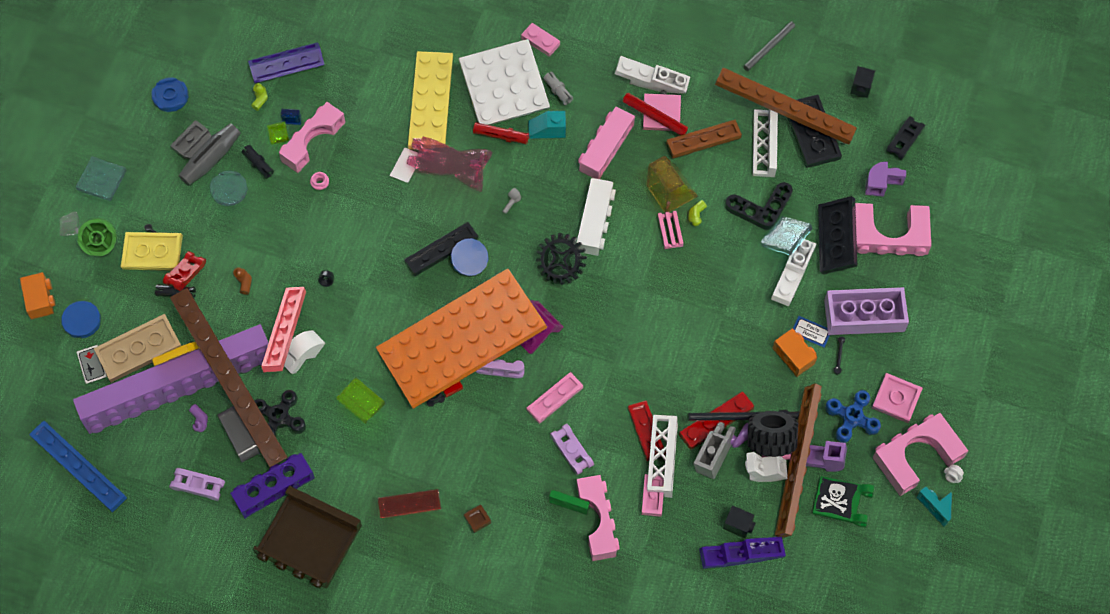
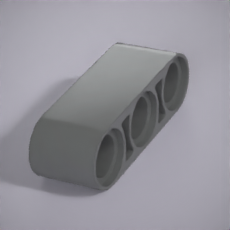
M234 406L217 414L241 462L260 454L252 436Z

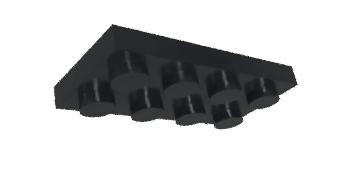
M819 95L797 99V101L825 113ZM788 118L806 168L841 160L842 154L835 138Z
M849 196L818 204L820 273L824 275L857 267L855 198Z

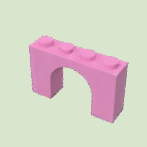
M855 203L858 253L928 255L931 248L929 206L911 205L907 213L908 233L899 238H889L879 233L874 225L873 204Z
M941 413L935 416L933 414L929 415L923 420L924 423L919 426L914 424L904 435L900 433L894 436L889 444L883 443L875 449L874 461L899 496L915 488L920 481L906 461L905 448L908 445L922 442L932 446L948 467L966 456L968 449Z

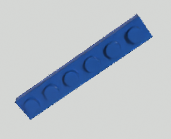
M45 421L29 434L31 438L111 512L115 511L127 499L118 488Z

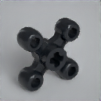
M293 390L284 391L281 396V403L272 407L263 399L255 400L258 407L262 406V408H259L262 415L269 418L268 425L275 437L277 429L288 426L295 434H301L305 431L306 423L304 419L289 415V409L298 401L297 395Z

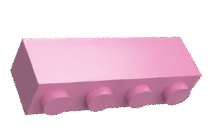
M615 107L612 112L607 114L605 124L603 126L600 125L596 138L594 140L591 139L587 146V152L585 154L582 153L578 160V163H580L579 171L592 178H601L634 126L635 116L618 107Z

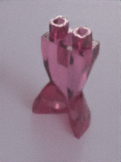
M422 136V139L413 138L412 148L419 151L417 156H408L407 164L427 174L455 175L468 187L482 192L483 169L492 156L493 152L491 150L469 149L459 152L446 144Z

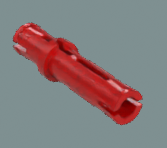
M478 122L474 124V134L527 145L529 140V133L515 131L513 128L505 129Z

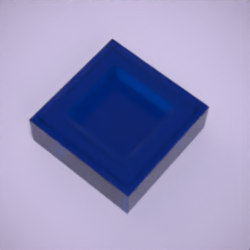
M281 109L283 124L301 125L300 110Z

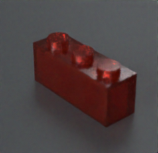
M438 489L377 497L380 518L441 509Z

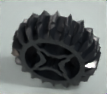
M558 233V237L552 234L551 240L545 238L544 240L547 245H539L543 251H537L541 258H536L537 262H541V265H538L537 268L544 269L541 275L544 276L548 273L547 281L553 278L554 284L560 281L561 285L565 284V279L568 283H572V277L575 280L578 279L577 273L583 274L584 272L580 269V266L586 267L587 265L582 263V260L587 259V256L581 255L586 249H579L582 242L575 244L576 237H572L570 240V234H566L563 237L562 233ZM564 243L571 248L562 252L555 245ZM551 250L553 260L551 263H548V254ZM574 253L575 264L572 268V264L570 263V257ZM559 254L560 256L565 255L563 258L564 264L563 262L557 263L560 259ZM561 266L568 273L561 275L554 272L553 269Z

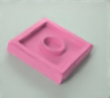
M644 94V102L680 122L681 95ZM644 115L643 130L672 131Z
M886 373L872 409L909 423L923 388Z

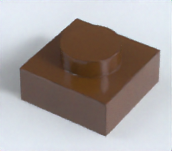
M482 505L464 514V518L474 533L491 524V520Z

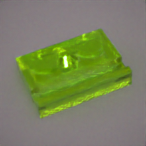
M356 377L336 397L342 405L365 424L385 404L383 399Z

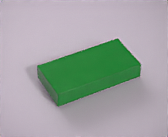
M551 490L549 495V503L585 515L588 514L590 505L588 501L555 490Z

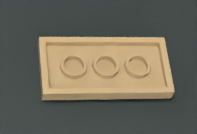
M163 314L95 347L94 350L112 383L152 363L154 357L181 347V344L166 315Z

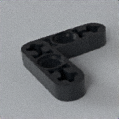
M779 183L764 208L733 194L727 197L725 208L729 213L764 230H770L774 227L790 200L793 189L789 183ZM784 189L787 190V192L784 193L781 199V191H783ZM737 202V205L731 206V203ZM776 202L781 208L775 210L771 208L770 204ZM753 209L756 214L749 216L745 211ZM769 213H770V214H771L770 221H768L767 223H765L764 220L767 219V217H768V215H769Z

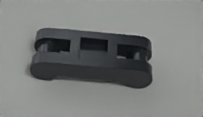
M909 116L889 144L886 152L893 153L898 156V159L903 160L926 125L922 122H916L915 118ZM897 144L903 146L902 150L896 147Z

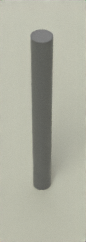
M793 22L788 23L743 66L744 69L749 71L795 28V24Z

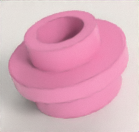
M323 172L314 173L310 179L311 186L316 190L325 189L329 185L328 176Z

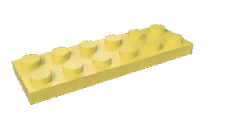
M417 51L408 149L445 151L453 53Z

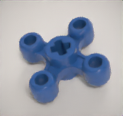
M864 390L858 391L854 396V404L849 407L843 406L835 398L827 401L825 406L826 412L832 416L838 415L843 419L844 424L836 431V439L840 443L848 442L852 437V429L857 426L864 428L866 433L870 435H875L880 431V421L877 418H867L863 414L862 409L870 401L868 392Z

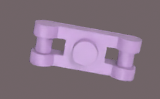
M498 359L488 363L476 372L485 375L522 378L524 376V363L519 360L514 363H506L504 360Z
M568 424L563 425L559 431L550 433L552 440L576 475L582 473V470L586 467L594 466L593 460L586 453ZM567 436L569 440L563 443L561 438ZM581 457L583 461L577 463L575 460Z
M176 468L174 481H171L169 488L219 501L221 495L219 492L224 487V480ZM183 478H187L186 483H181ZM208 484L213 485L212 490L207 489Z

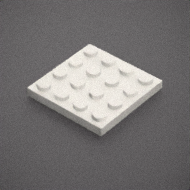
M529 39L459 58L478 123L493 125L550 108Z

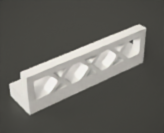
M754 109L753 176L775 177L778 113L770 109ZM758 116H768V121L762 124L758 120ZM762 130L768 134V137L764 140L758 136V133ZM761 146L768 151L764 156L757 152V149ZM763 162L767 166V171L757 170V165Z
M653 415L647 492H663L664 497L672 498L678 430L677 416ZM657 421H669L668 428L661 432L657 428ZM660 438H663L667 442V446L660 451L655 446V443ZM661 456L665 460V465L658 469L654 465V461ZM660 475L664 480V486H652V480Z

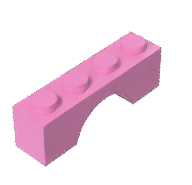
M328 102L320 106L316 114L305 122L302 129L295 132L292 139L281 147L279 151L281 162L299 173L310 161L306 149L309 141L320 134L334 135L346 123L344 113Z
M601 475L577 479L576 486L579 499L588 501L590 503L589 507L598 514L600 519L598 529L588 538L592 561L616 557L617 550L620 548L618 538L613 536V531H615L614 519H610L608 513L611 512L610 501L605 499L604 493H607L606 482L601 480Z

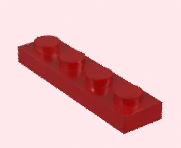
M742 391L711 412H750L755 406ZM736 420L696 421L680 431L679 435L691 450L704 442L709 432H714L719 422L725 423V428Z

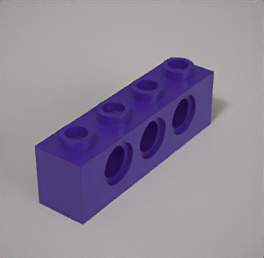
M299 453L298 455H291L280 465L272 466L268 472L254 476L247 484L238 485L230 494L245 519L285 496L289 486L297 489L315 479L302 453ZM288 471L294 472L291 477L285 476ZM271 481L277 482L273 487L267 486ZM253 491L259 492L256 497L249 496Z

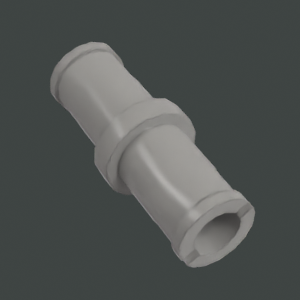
M553 72L547 73L544 76V80L552 88L553 94L557 95L564 105L571 103L573 96L565 89V84L560 82Z

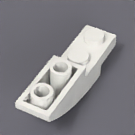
M620 56L615 71L616 75L630 79V84L660 92L665 90L667 93H686L690 76L659 65L653 68Z
M801 237L798 238L771 300L786 306L790 305L811 259L816 243Z

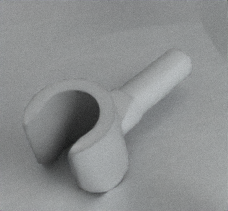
M513 188L508 194L511 200L502 211L505 214L514 203L521 200L520 192L516 188Z

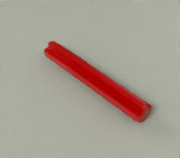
M626 93L623 97L625 104L677 134L684 135L687 133V126L632 94Z

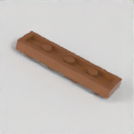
M732 120L668 139L666 144L672 158H676L740 139L742 134L736 120Z

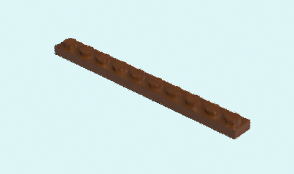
M188 288L171 296L172 303L269 467L271 468L287 459V455Z

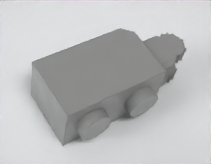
M722 422L717 424L714 432H709L694 461L696 472L711 479H715L731 447L730 442L736 429L730 426L726 435L723 436L721 433L725 423Z

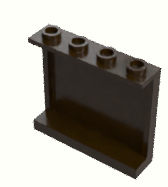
M289 486L285 492L287 495L285 501L259 546H254L253 549L259 560L263 562L271 561L275 563L274 566L279 570L285 571L287 569L292 572L294 577L300 580L305 578L314 587L320 589L322 586L327 589L362 527L361 520Z

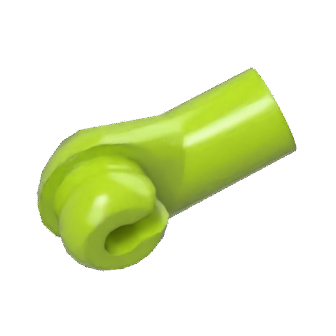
M703 200L695 204L688 212V220L692 222L693 226H698L702 222L700 212L707 208Z

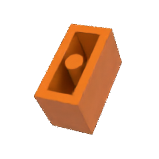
M43 272L20 278L26 312L29 317L35 319L54 314L53 306H56L54 296L50 295V290L52 289L50 278L46 279Z
M793 328L774 341L773 350L796 377L815 365L817 360L815 350L812 347H808L804 342L803 336L799 332L796 333Z

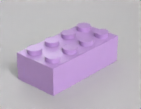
M904 287L830 290L826 293L824 303L828 335L905 332L909 324Z

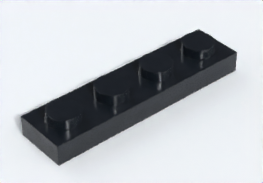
M469 222L404 259L405 264L412 274L417 276L451 256L453 247L459 241L471 238L478 240V235Z

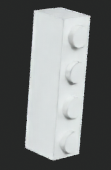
M591 178L577 243L582 242L579 249L585 248L586 251L584 253L598 256L599 250L604 248L605 239L602 237L603 233H607L609 222H606L607 216H611L612 206H610V201H614L616 190L613 189V182Z

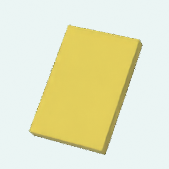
M125 232L121 261L122 270H173L180 261L183 235L181 233Z

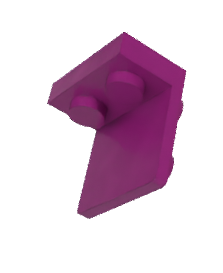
M530 300L547 326L545 330L521 344L529 354H533L551 332H560L564 326L539 301Z

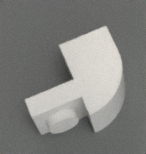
M313 330L300 333L291 341L284 366L291 374L297 373L306 359L317 356L325 342Z
M755 452L746 453L747 461L745 466L750 475V480L774 482L787 479V465L784 458L780 456L761 457Z

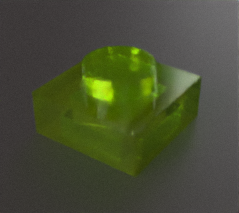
M285 122L267 125L271 145L289 141Z

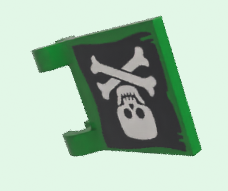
M821 476L813 514L851 522L866 528L868 515L857 514L861 495L872 498L875 486Z

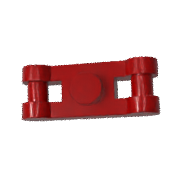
M188 251L182 261L170 273L164 276L163 283L168 286L172 285L176 290L181 291L205 266L206 259L201 256L196 257L194 253Z

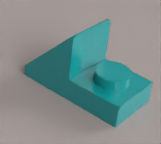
M924 487L916 498L945 527L951 519L952 493L950 492L939 501L937 494L933 490Z

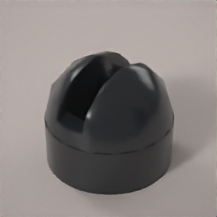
M323 270L319 275V284L324 287L331 286L334 282L333 272Z

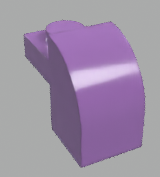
M880 162L874 165L866 181L865 195L884 197L887 184L903 185L906 178V170L899 168L890 169L888 168V162Z
M826 441L825 447L810 445V455L807 458L806 466L825 468L828 472L843 470L847 453L846 443Z

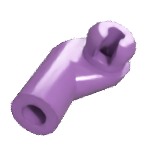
M194 404L189 409V412L196 418L193 429L203 432L207 428L208 416L201 408Z
M748 423L743 426L738 437L733 435L730 442L733 448H738L747 440Z

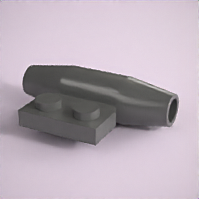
M195 120L170 145L172 150L181 157L189 159L178 175L180 179L190 186L208 173L230 150L241 134L240 131L230 123L211 136L209 130Z

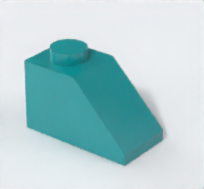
M546 111L529 120V139L566 138L565 111Z

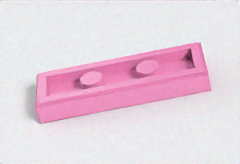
M570 372L529 405L526 410L540 424L583 389V385Z

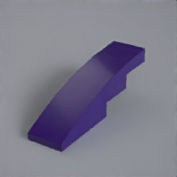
M782 537L745 539L742 542L723 543L721 546H705L699 549L703 569L756 563L786 556Z

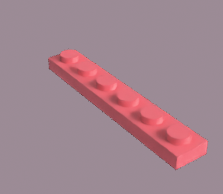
M305 287L285 289L261 366L263 372L283 371L306 295Z

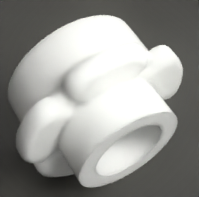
M950 465L949 468L944 470L946 479L951 483H959L963 479L964 472L957 465Z

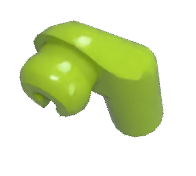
M260 83L255 84L253 87L256 100L251 106L256 111L268 99L266 88Z

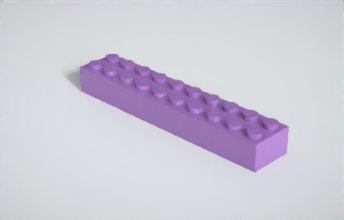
M261 324L219 341L237 373H246L253 367L262 365L268 347V340ZM197 349L75 398L73 401L80 420L88 433L91 434L101 432L110 425H118L125 419L138 417L147 410H155L167 402H175L184 395H192L201 388L212 387L219 381L201 350Z

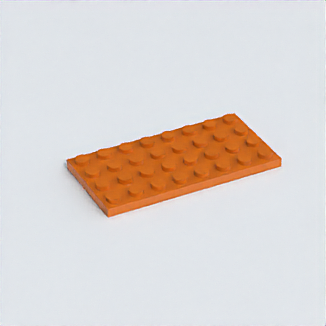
M507 268L380 344L376 349L414 409L545 330L547 326Z

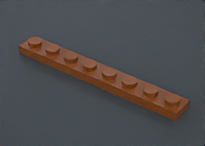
M724 67L715 85L848 145L857 128Z
M812 384L804 389L798 418L797 448L794 452H791L775 536L777 537L792 536L795 530V518L799 510L798 503L803 491L802 483L807 471L806 463L810 455V443L814 435L813 428L818 416V403L821 399L822 386L818 384Z

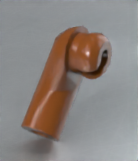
M237 267L234 269L233 275L241 283L240 293L248 295L252 277L245 269Z

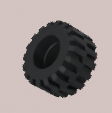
M765 411L754 414L749 419L747 443L752 451L763 456L781 457L789 455L796 450L798 422L793 416L784 412Z

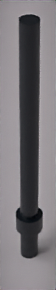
M779 410V411H778V412H784V413H786V414H789V415L793 416V418H795V419H798V418H799V413H800V411H796V412H788V410ZM759 412L688 413L687 419L688 421L749 420L754 414Z

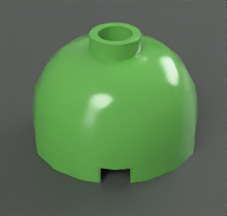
M92 218L80 227L77 240L80 248L86 254L104 256L114 248L117 234L113 224L108 220Z

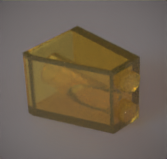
M666 156L649 164L646 186L664 212H670L698 196L679 168Z

